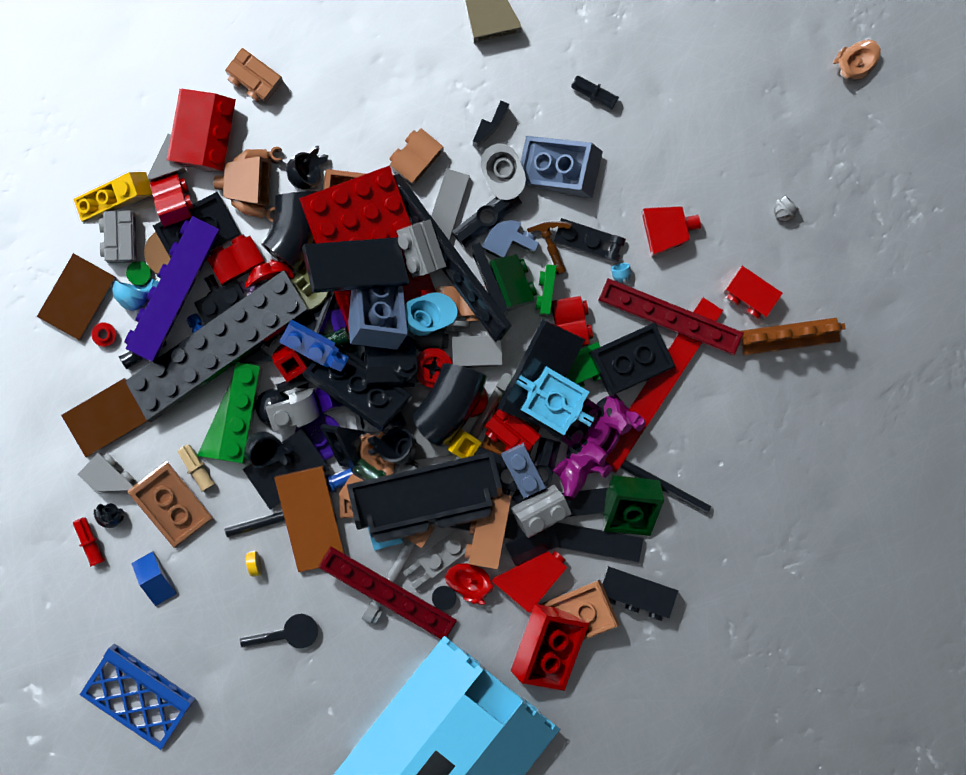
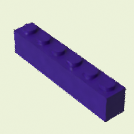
M193 216L190 221L185 220L180 233L183 235L179 243L174 242L169 252V255L172 257L168 265H162L158 273V277L161 279L157 287H151L146 298L149 302L145 309H140L135 319L138 324L134 331H129L124 341L127 344L126 350L152 363H155L220 234L218 228Z

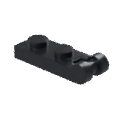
M561 218L560 221L571 223L573 227L567 229L565 227L558 228L553 242L613 262H619L621 256L619 251L621 246L625 244V238ZM605 241L612 243L609 251L602 249Z

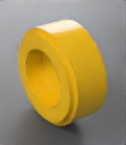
M248 552L246 554V565L249 575L252 577L261 575L262 565L258 552Z

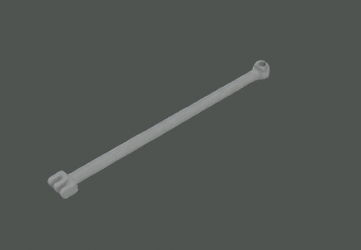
M509 373L502 375L488 400L486 409L479 415L469 432L474 438L478 439L506 391L509 381H511ZM407 539L385 578L395 582L416 544ZM372 600L362 620L369 624L371 622L376 624L383 612L379 610L381 604Z

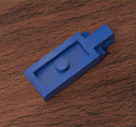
M294 320L289 322L279 341L325 367L330 366L340 372L349 358L338 351L339 349L334 346L335 342Z

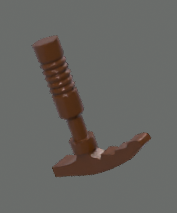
M548 221L527 228L528 233L532 231L542 232L541 235L546 240L547 250L553 265H557L556 273L565 272L566 269L559 256L557 246L551 239L550 228L553 229L558 226V228L565 227L567 229L573 227V224L563 221Z

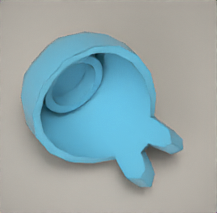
M151 278L146 286H136L115 281L112 288L113 296L123 308L129 311L138 310L148 301L146 298L151 287H157L159 281Z

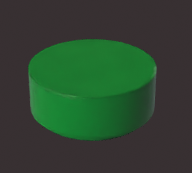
M135 261L128 266L126 276L133 285L143 286L151 279L152 271L145 262Z

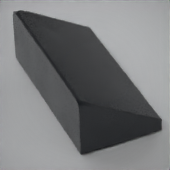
M551 526L530 538L523 535L505 544L515 566L560 546Z

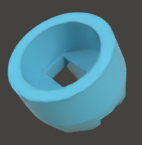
M619 263L611 267L612 276L615 281L623 283V279L629 281L631 278L629 263Z

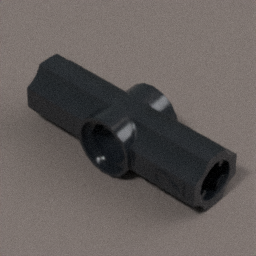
M519 196L511 200H502L495 197L489 203L480 207L475 214L454 229L452 233L459 243L466 248L520 206L522 201ZM484 212H491L494 220L490 223H484L481 221L480 216Z

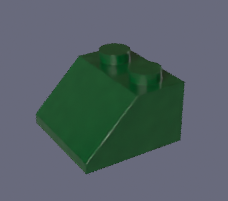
M515 254L490 261L491 270L509 311L534 302L533 296L537 295L533 282H528L525 276L528 268L524 258L519 260L518 255Z
M613 475L606 492L603 531L651 536L664 503L660 480Z

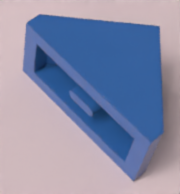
M154 551L131 563L140 587L155 606L177 594Z

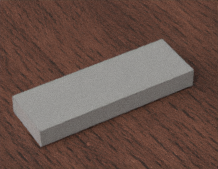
M446 168L431 217L450 241L470 175Z

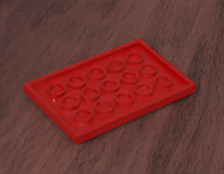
M390 165L299 198L315 243L398 237L397 230L411 225ZM401 248L402 254H403V258H404V262H405V266H406V261H407V260H406V258H405L403 249ZM406 267L409 283L403 286L404 304L426 294L436 293L429 273L412 278L411 272ZM351 290L334 291L349 331Z

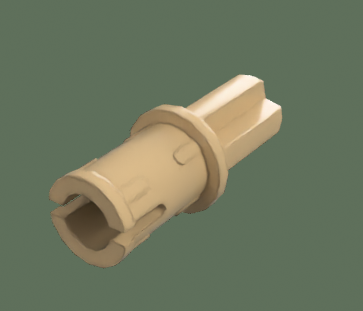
M187 444L178 450V454L189 470L187 473L193 476L201 492L212 487L215 483L204 468L205 463H201L191 445Z

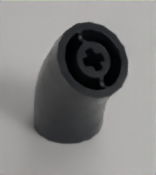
M318 191L276 195L273 222L266 237L261 242V245L274 258L286 264L295 273L305 263L302 251L303 245L315 243L299 198Z
M443 363L430 393L413 414L414 423L423 437L436 446L444 447L448 445L473 413L488 376L470 368Z

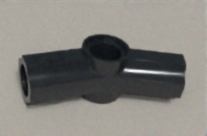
M540 437L534 463L537 469L544 468L548 471L549 477L544 482L547 487L553 478V470L561 442ZM517 489L511 499L519 504L539 492L523 498L520 490Z

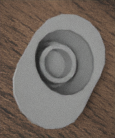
M498 143L487 148L481 157V168L491 192L502 200L516 198L522 193L526 184L525 171L518 155L513 148L506 144Z

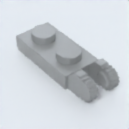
M454 530L417 558L418 561L402 573L406 577L422 565L427 573L414 581L412 586L416 589L430 577H435L465 554L467 543L459 532Z

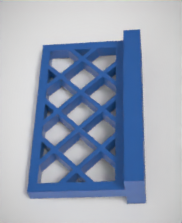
M115 643L107 649L103 659L79 694L160 750L164 747L196 699ZM107 662L116 668V677L105 678L103 668ZM123 679H134L138 690L126 692ZM118 680L121 693L109 695L106 682ZM102 683L103 697L96 698L88 692L92 685ZM153 692L156 694L158 704L146 706L143 693ZM139 694L141 707L129 709L127 696ZM122 697L125 710L115 711L111 707L110 699ZM172 705L180 711L176 718L166 720L164 707ZM159 708L162 721L150 723L147 710ZM142 711L145 724H134L130 713ZM163 725L165 735L161 741L152 736L151 727Z

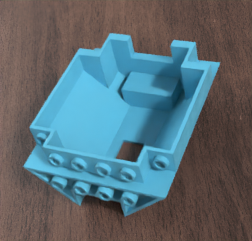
M443 636L354 747L334 775H416L435 751H438L455 765L449 775H525L561 729L542 715L522 696L520 697L486 670L480 662L465 650L460 649L447 637Z

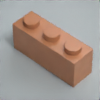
M509 495L491 499L493 506L491 515L488 518L471 522L469 534H474L472 544L467 543L465 558L469 559V564L498 569L511 496Z

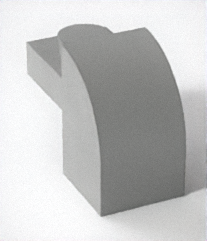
M313 387L289 394V400L266 406L273 432L297 425V427L306 425L320 415Z

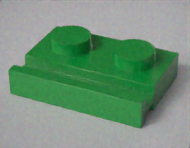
M547 264L545 272L540 271L538 286H543L542 296L537 295L535 310H540L539 316L549 318L557 265Z

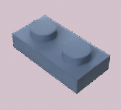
M524 443L501 453L523 498L546 488Z

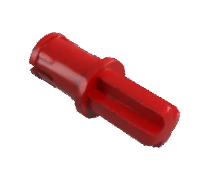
M82 517L75 520L73 526L81 542L79 546L83 547L90 567L105 561L96 541L98 537H94L87 518Z

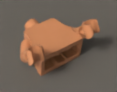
M277 146L273 147L271 151L266 149H246L236 156L233 162L225 164L224 175H216L214 177V188L216 190H223L224 198L230 199L232 206L244 215L258 218L265 216L270 222H273L269 213L275 210V207L269 210L265 209V207H269L271 162L279 164L283 161V158H275L273 153L282 152V149Z

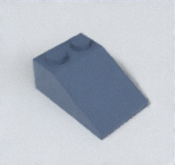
M526 136L520 161L525 171V185L571 196L593 198L603 151L591 142Z
M403 286L351 290L348 321L350 344L398 349L407 336Z

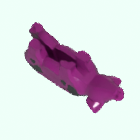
M617 394L611 397L606 396L596 404L602 408L596 420L592 423L575 450L569 446L567 447L564 461L558 463L553 470L561 480L565 500H574L585 485L588 474L599 473L606 478L611 473L612 466L605 459L617 445L620 435L629 432L632 428L639 432L646 424L644 418L639 414L630 412L629 408Z

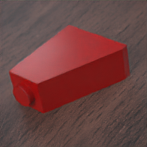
M547 551L495 576L491 581L530 613L534 604H537L566 570L567 566L564 565L566 559L556 551L553 554Z

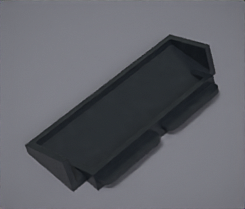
M493 451L347 484L357 530L369 527L371 538H374L377 542H385L428 531L429 525L435 523L439 528H446L488 518L493 510L491 499L503 497Z

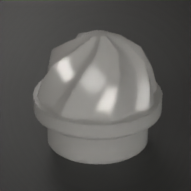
M785 196L782 200H777L774 214L778 220L787 221L796 217L795 213L799 208Z

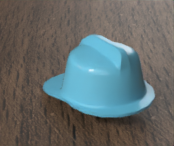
M430 293L408 301L405 304L407 331H411L418 336H427L436 330L452 324L457 317L458 311L455 302L442 293Z

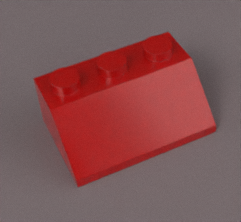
M179 88L166 160L207 172L223 171L236 99L211 92Z
M534 604L511 672L522 684L565 691L589 623L558 608Z

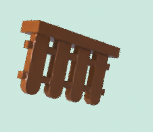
M837 318L742 330L741 332H744L741 339L743 355L838 343L841 342L839 332L846 329L845 323L841 324L838 323Z

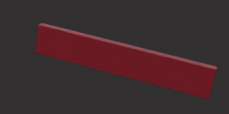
M607 278L598 302L650 323L655 322L660 327L732 356H735L744 332Z
M332 546L329 547L318 565L319 569L440 639L443 636L448 637L457 622V619Z

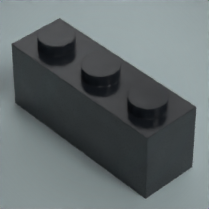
M609 566L606 567L602 579V585L611 604L615 605L616 601L625 603V609L636 613L643 609L649 612L648 617L662 621L663 617L670 618L679 590Z

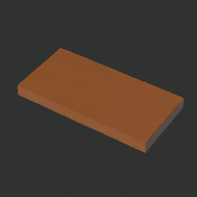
M318 466L275 476L274 479L298 572L318 568L330 546L345 554L324 467Z

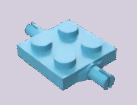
M548 367L544 368L540 377L534 382L522 375L518 378L527 383L524 384L519 380L516 382L517 385L528 390L527 399L520 409L563 435H565L569 426L576 419L588 427L592 424L585 420L584 417L592 422L594 417L582 411L583 402L589 394V391Z

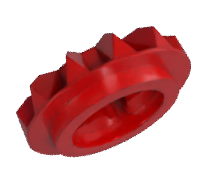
M429 348L417 356V380L427 387L434 386L439 372L436 371L431 379L430 370L422 367L423 364H431L434 361V357H437V366L440 368L443 363L452 364L449 355L441 349Z

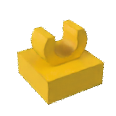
M461 429L448 445L447 450L462 459L474 456L482 442Z

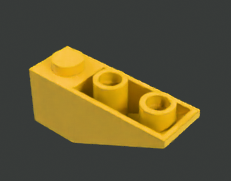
M128 172L73 200L80 220L83 222L103 215L105 211H115L135 204L153 194L146 172Z

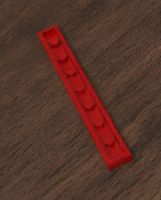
M703 297L693 312L717 321L724 310ZM680 334L677 335L668 349L676 367L648 379L630 406V412L639 414L644 418L646 424L639 432L632 428L629 432L620 435L617 445L605 459L612 466V472L616 473L702 343Z

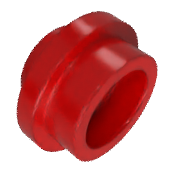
M101 322L93 328L91 335L95 344L107 347L114 343L117 334L111 324ZM102 330L108 332V336L105 339H101L99 336Z

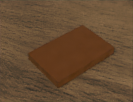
M73 253L37 317L81 341L117 277Z
M126 378L61 415L86 458L148 422L127 386Z

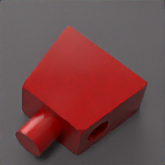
M680 206L644 208L641 211L651 257L688 243L690 241L688 231L701 229L699 215L685 217L683 207Z

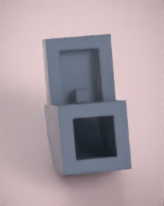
M508 220L497 224L491 229L482 248L485 252L497 258L506 257L512 244L534 254L539 242L535 241L537 237L531 233L523 231L521 234L518 232L521 222Z

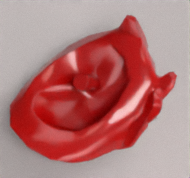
M271 259L269 262L257 265L252 269L245 288L262 280H270L283 270L293 279V272L283 262Z
M467 563L456 564L448 569L445 576L446 584L455 592L461 594L465 601L472 604L485 605L486 602L483 599L487 597L488 593L493 591L494 585L491 584L489 575L484 569L476 565Z

